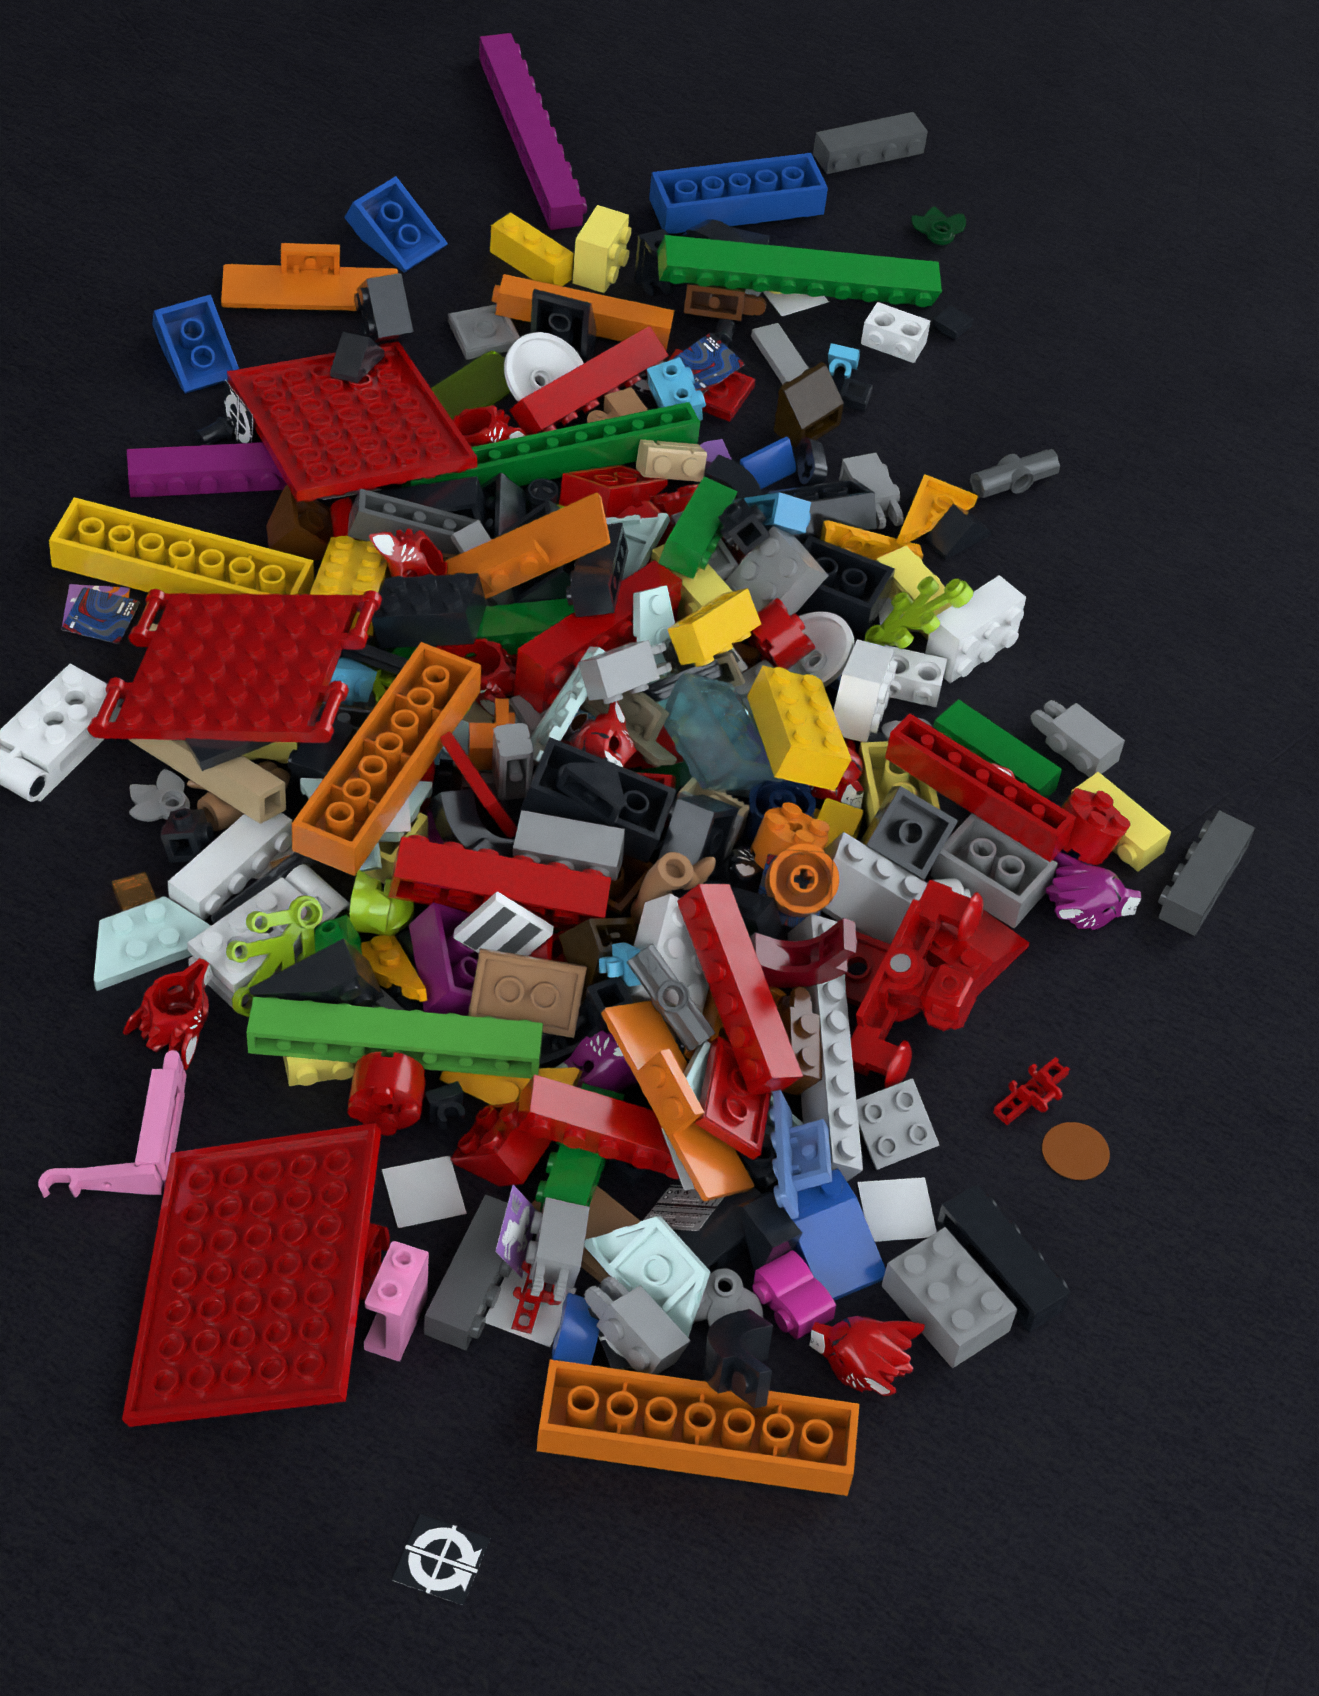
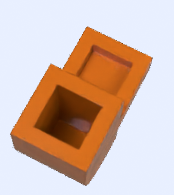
M495 698L494 723H469L468 756L478 770H492L493 728L505 724H516L515 712H509V699Z

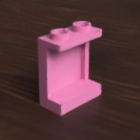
M396 1241L390 1244L365 1300V1308L375 1311L377 1314L364 1341V1350L400 1362L427 1300L429 1252Z

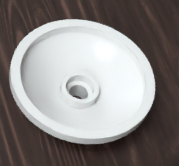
M535 332L522 336L510 347L505 357L504 375L512 395L519 402L524 397L584 363L575 349L563 339L549 333Z
M830 612L807 613L799 616L806 627L802 633L812 640L816 648L788 669V671L801 675H814L821 679L824 687H826L843 673L854 648V636L846 621L836 614Z

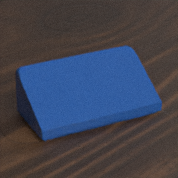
M784 437L740 459V465L755 477L761 489L796 472V462L788 437Z

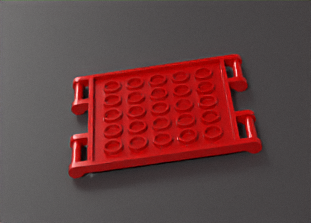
M151 589L145 599L147 605L138 625L132 628L129 635V641L133 645L148 647L133 682H125L116 677L109 679L105 688L107 694L97 716L91 719L87 728L88 732L96 738L186 740L185 738L253 742L327 743L331 740L334 733L332 725L341 702L345 701L349 692L348 686L341 681L330 683L342 649L359 650L366 646L368 640L367 631L374 612L380 608L382 597L378 592L372 590L364 592L363 595L165 594L159 589ZM158 610H164L156 630L149 631ZM356 612H360L355 627L350 630ZM125 699L116 721L109 722L118 700ZM326 702L320 721L315 723L322 703Z

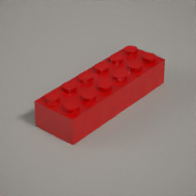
M654 560L621 582L615 613L576 617L575 612L519 647L514 696L520 695L532 705L534 710L542 713L552 705L589 646L600 647L607 652L625 644L637 642V637L633 636V593L659 586H667L674 620L678 622L677 615L681 600L682 579Z
M409 835L408 838L401 836L388 897L425 905H431L434 902L473 913L493 894L499 892L553 925L554 930L568 931L588 919L605 918L611 877L603 876L602 872L594 869H584L582 872L568 869L567 865L558 862H550L548 865L535 863L532 858L516 855L513 858L499 856V853L492 849L474 851L464 849L462 844L456 842L438 844L429 842L428 838L421 835Z

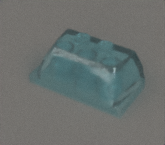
M683 672L667 700L665 710L670 714L664 723V727L676 745V751L683 757L689 767L690 774L697 780L700 787L710 791L733 792L753 788L766 780L781 783L783 779L775 778L755 719L731 683Z

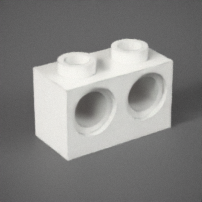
M877 302L864 322L861 344L914 363L927 342L931 321Z
M885 645V647L895 649L892 660L898 661L894 679L891 681L889 689L891 691L890 698L937 707L947 658Z

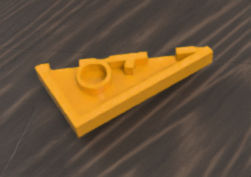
M924 474L896 543L905 545L931 531L953 504L966 511L973 508L978 495Z
M829 520L823 521L820 540L874 561L904 546H908L915 555L923 559V553L919 544L909 542L905 545H900L896 543V538Z
M380 935L372 938L371 941L361 943L362 955L370 962L380 986L389 988L392 984L401 987L403 996L419 1000L420 1002L427 1001L426 988L395 935Z
M575 1067L539 1068L538 1075L576 1087L583 1071ZM443 1071L439 1080L447 1084L458 1081L464 1092L491 1105L520 1102L521 1091L530 1081L528 1078Z

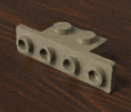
M629 691L622 693L623 699L619 700L618 703L625 716L626 729L635 744V749L643 755V760L652 766L674 765L677 758L656 742L670 713L644 692L630 694ZM587 697L579 709L597 717L600 713L608 714L610 703L604 704L603 699L589 701Z

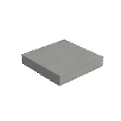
M497 304L448 314V323L466 360L507 352L520 338L511 318L495 315Z

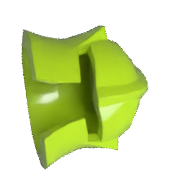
M359 870L351 895L349 919L357 933L393 936L404 930L411 923L414 915V902L389 898L391 879L386 878L383 890L381 881Z

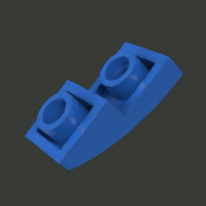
M568 1292L563 1302L560 1328L554 1337L551 1360L591 1365L600 1330L596 1326L599 1320L590 1316L588 1308L591 1307L588 1306L586 1300L581 1296Z

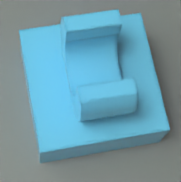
M831 343L828 353L831 376L834 375L837 367L842 366L846 370L844 379L850 378L851 369L857 370L860 359L859 350Z
M626 942L612 944V956L599 958V973H607V977L621 976L624 984L628 987L642 985L626 963L638 954L640 949Z

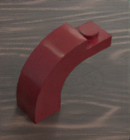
M842 918L823 934L803 941H783L759 933H754L750 936L768 986L777 988L807 987L834 980L847 973V959L853 956L857 949L855 921Z

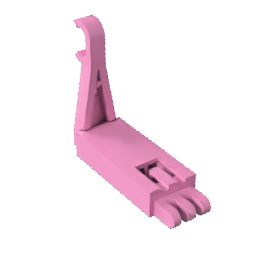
M171 1050L165 1054L163 1069H152L135 1162L88 1168L49 1169L41 1175L38 1182L44 1198L50 1194L49 1188L54 1183H70L68 1186L75 1198L80 1194L81 1189L162 1195V1189L166 1183L170 1156L176 1149L185 1097L184 1089L187 1075L177 1051Z

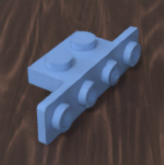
M776 1090L773 1091L774 1105L769 1107L770 1117L775 1126V1131L771 1132V1141L777 1153V1158L772 1159L773 1170L778 1179V1185L774 1186V1195L780 1208L785 1207L790 1218L794 1219L799 1217L797 1191L832 1182L829 1132L824 1119L793 1127L792 1111L782 1091Z

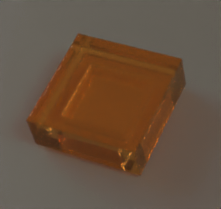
M146 872L112 881L113 891L122 912L156 900Z

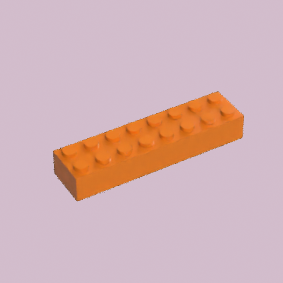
M421 642L292 822V851L355 876L442 749L443 744L440 741V737L449 731L453 733L479 695L481 665Z
M550 1359L538 1431L537 1451L848 1496L854 1474L859 1404L769 1391L767 1406L754 1409L733 1392L728 1391L718 1394L704 1381Z

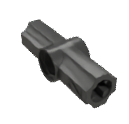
M1053 449L1044 450L1019 458L1017 454H1009L1002 458L997 466L971 474L972 492L978 495V498H985L1009 489L1016 494L1022 493L1034 481L1059 473L1058 455Z
M654 944L649 945L626 962L651 997L654 1008L663 1014L688 1052L715 1034L691 999L687 986L677 979ZM666 988L674 989L679 996L678 1004L675 1007L667 1006L663 1001V992Z

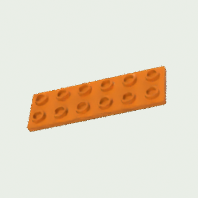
M281 243V266L225 264L223 266L221 305L227 308L357 311L354 303V293H357L356 289L368 278L398 274V270L395 268L340 267V245Z
M594 493L446 560L445 562L448 563L447 575L479 573L486 600L609 545L610 536L602 497L599 493Z
M652 1001L605 1008L601 1015L607 1024L608 1030L618 1044L626 1063L631 1068L643 1094L656 1114L659 1124L664 1129L676 1151L677 1157L682 1162L701 1199L709 1201L751 1190L754 1187V1183L736 1150L695 1124L696 1119L705 1112L683 1074L688 1063L661 1014L654 1008Z

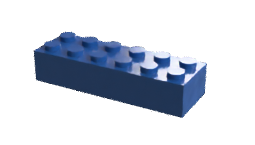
M805 153L652 172L649 200L661 228L665 229L668 234L686 232L687 229L707 219L718 220L731 227L824 215L828 187L812 154Z

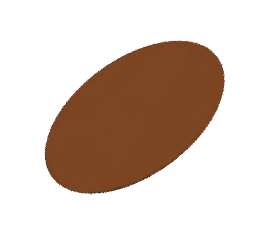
M1077 1122L1062 1123L1051 1128L1043 1140L1042 1151L1046 1162L1055 1172L1066 1178L1074 1180L1094 1178L1101 1174L1109 1163L1110 1151L1106 1140L1098 1131L1088 1125Z

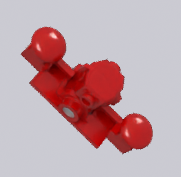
M930 879L920 900H912L891 944L856 931V953L847 959V973H845L847 1003L859 1007L856 1013L858 1025L851 1037L853 1070L855 1072L868 1076L870 1070L886 1076L885 1089L903 1081L911 1064L912 1049L910 1043L906 1040L902 1041L899 1046L885 1041L894 1021L906 1020L922 1010L927 1024L934 1028L946 1031L950 1028L956 1030L964 1026L976 1001L978 991L977 979L973 969L959 963L931 967L925 957L943 922L959 928L958 941H965L974 934L983 915L984 903L980 893L975 892L970 898L953 892L952 887ZM860 962L865 964L867 970L862 975L855 976L848 972L849 967L854 963Z

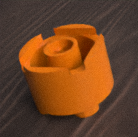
M785 802L782 807L769 809L765 813L750 850L756 854L754 857L755 862L764 869L768 854L778 856L782 851L796 844H812L824 850L828 842L830 827L824 821L814 819L803 813L796 804Z
M796 844L782 851L772 861L765 876L767 896L775 899L777 909L780 912L791 917L802 918L818 913L832 901L839 887V871L835 862L824 850L812 844ZM800 873H803V878L810 882L803 889L800 888L799 883L794 882V879Z

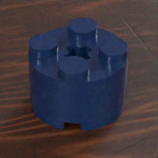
M766 776L759 779L752 786L749 794L748 805L750 809L746 822V836L748 839L754 841L765 813L769 809L782 807L785 802L796 804L803 813L814 818L816 801L811 794V788L807 784L780 778L766 780Z

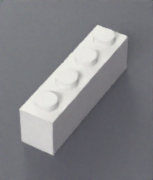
M280 813L260 824L249 816L242 815L168 881L169 899L205 921L210 915H213L222 908L223 903L233 894L240 893L246 883L256 873L263 872L278 853H283L290 847L292 843V819Z

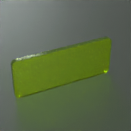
M488 351L431 388L452 420L455 415H459L465 408L474 409L491 406L511 393L504 375V357L495 351Z

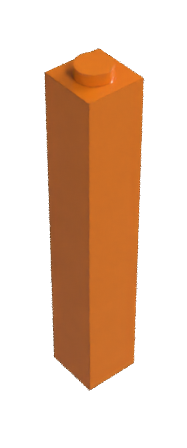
M503 274L501 285H495L492 302L497 303L495 315L531 322L532 293L534 289L592 303L597 337L622 342L650 326L664 349L667 350L675 310Z

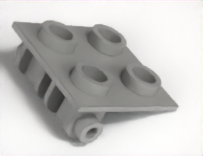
M913 1078L856 1100L859 1129L876 1170L939 1146Z

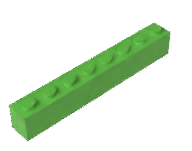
M253 997L247 1027L248 1053L351 1063H356L362 1056L372 1052L382 1051L381 1057L392 1058L394 1052L414 1058L424 1069L531 1079L534 1074H539L543 1023L529 1020L496 1019L490 1016H461L456 1013L439 1014L423 1012L421 1010H394L380 1006L372 1008L352 1006L346 1003L328 1004L317 1003L312 1000L295 1001L279 999L277 997Z

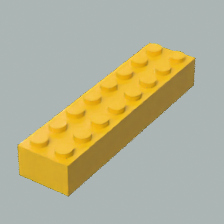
M75 497L49 539L52 567L149 592L151 589H159L165 594L310 595L314 584V560Z

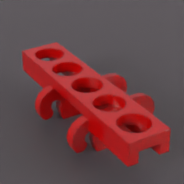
M1056 1057L1038 1072L1036 1071L1037 1065L1032 1064L1029 1066L1028 1071L1033 1078L1018 1089L1016 1087L1018 1083L1012 1080L1009 1083V1089L1012 1093L995 1106L993 1113L1008 1125L1031 1105L1040 1112H1046L1048 1110L1047 1103L1052 1099L1060 1100L1062 1098L1061 1089L1056 1084L1068 1075L1070 1069L1067 1066L1065 1068L1058 1063L1059 1059ZM1056 1069L1059 1073L1052 1077L1048 1071ZM1027 1088H1033L1037 1091V1093H1035L1033 1090L1029 1091ZM1015 1098L1022 1101L1019 1106L1014 1104L1013 1100ZM1005 1107L1013 1110L1007 1116L1001 1111Z
M524 1260L521 1268L528 1275L523 1291L521 1287H515L513 1291V1296L520 1301L511 1329L531 1334L541 1302L548 1303L549 1305H559L561 1302L553 1299L554 1285H552L551 1292L545 1290L547 1283H544L539 1297L530 1295L531 1289H527V1287L532 1284V1280L529 1279L531 1265L530 1263H525ZM524 1302L535 1304L534 1309H525L523 1307ZM524 1315L530 1318L528 1326H522L518 1323L520 1316Z

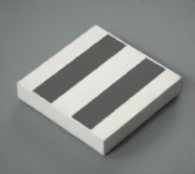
M496 892L454 929L453 938L477 953L482 948L529 956L553 935L554 926L501 893Z

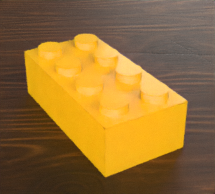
M349 536L331 537L310 595H363L364 592L369 590L380 594L385 578H392L385 558L376 550L371 540H354ZM356 612L350 630L355 627L360 612ZM371 620L367 634L373 636L375 630Z
M762 665L747 695V699L774 777L835 791L852 759L822 680L811 674L801 675L789 672L781 667L771 668Z

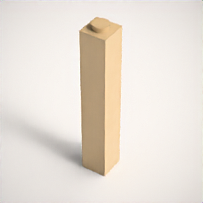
M128 739L260 824L286 810L285 782L244 756H239L201 771L184 740Z

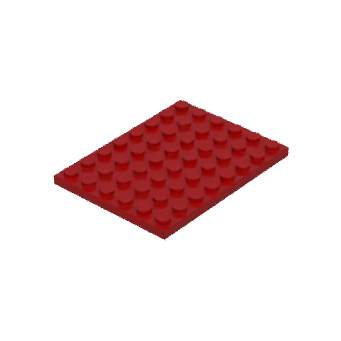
M399 341L378 345L385 351V356L358 383L330 377V370L336 352L227 371L229 385L253 414V426L297 502H310L317 498L331 495L341 496L347 492L360 489L373 490L378 486L403 484L420 478L430 479L437 475L451 472L461 473L467 469L478 467L476 454Z
M376 1123L171 1153L122 1420L129 1427L346 1402L381 1139V1130Z

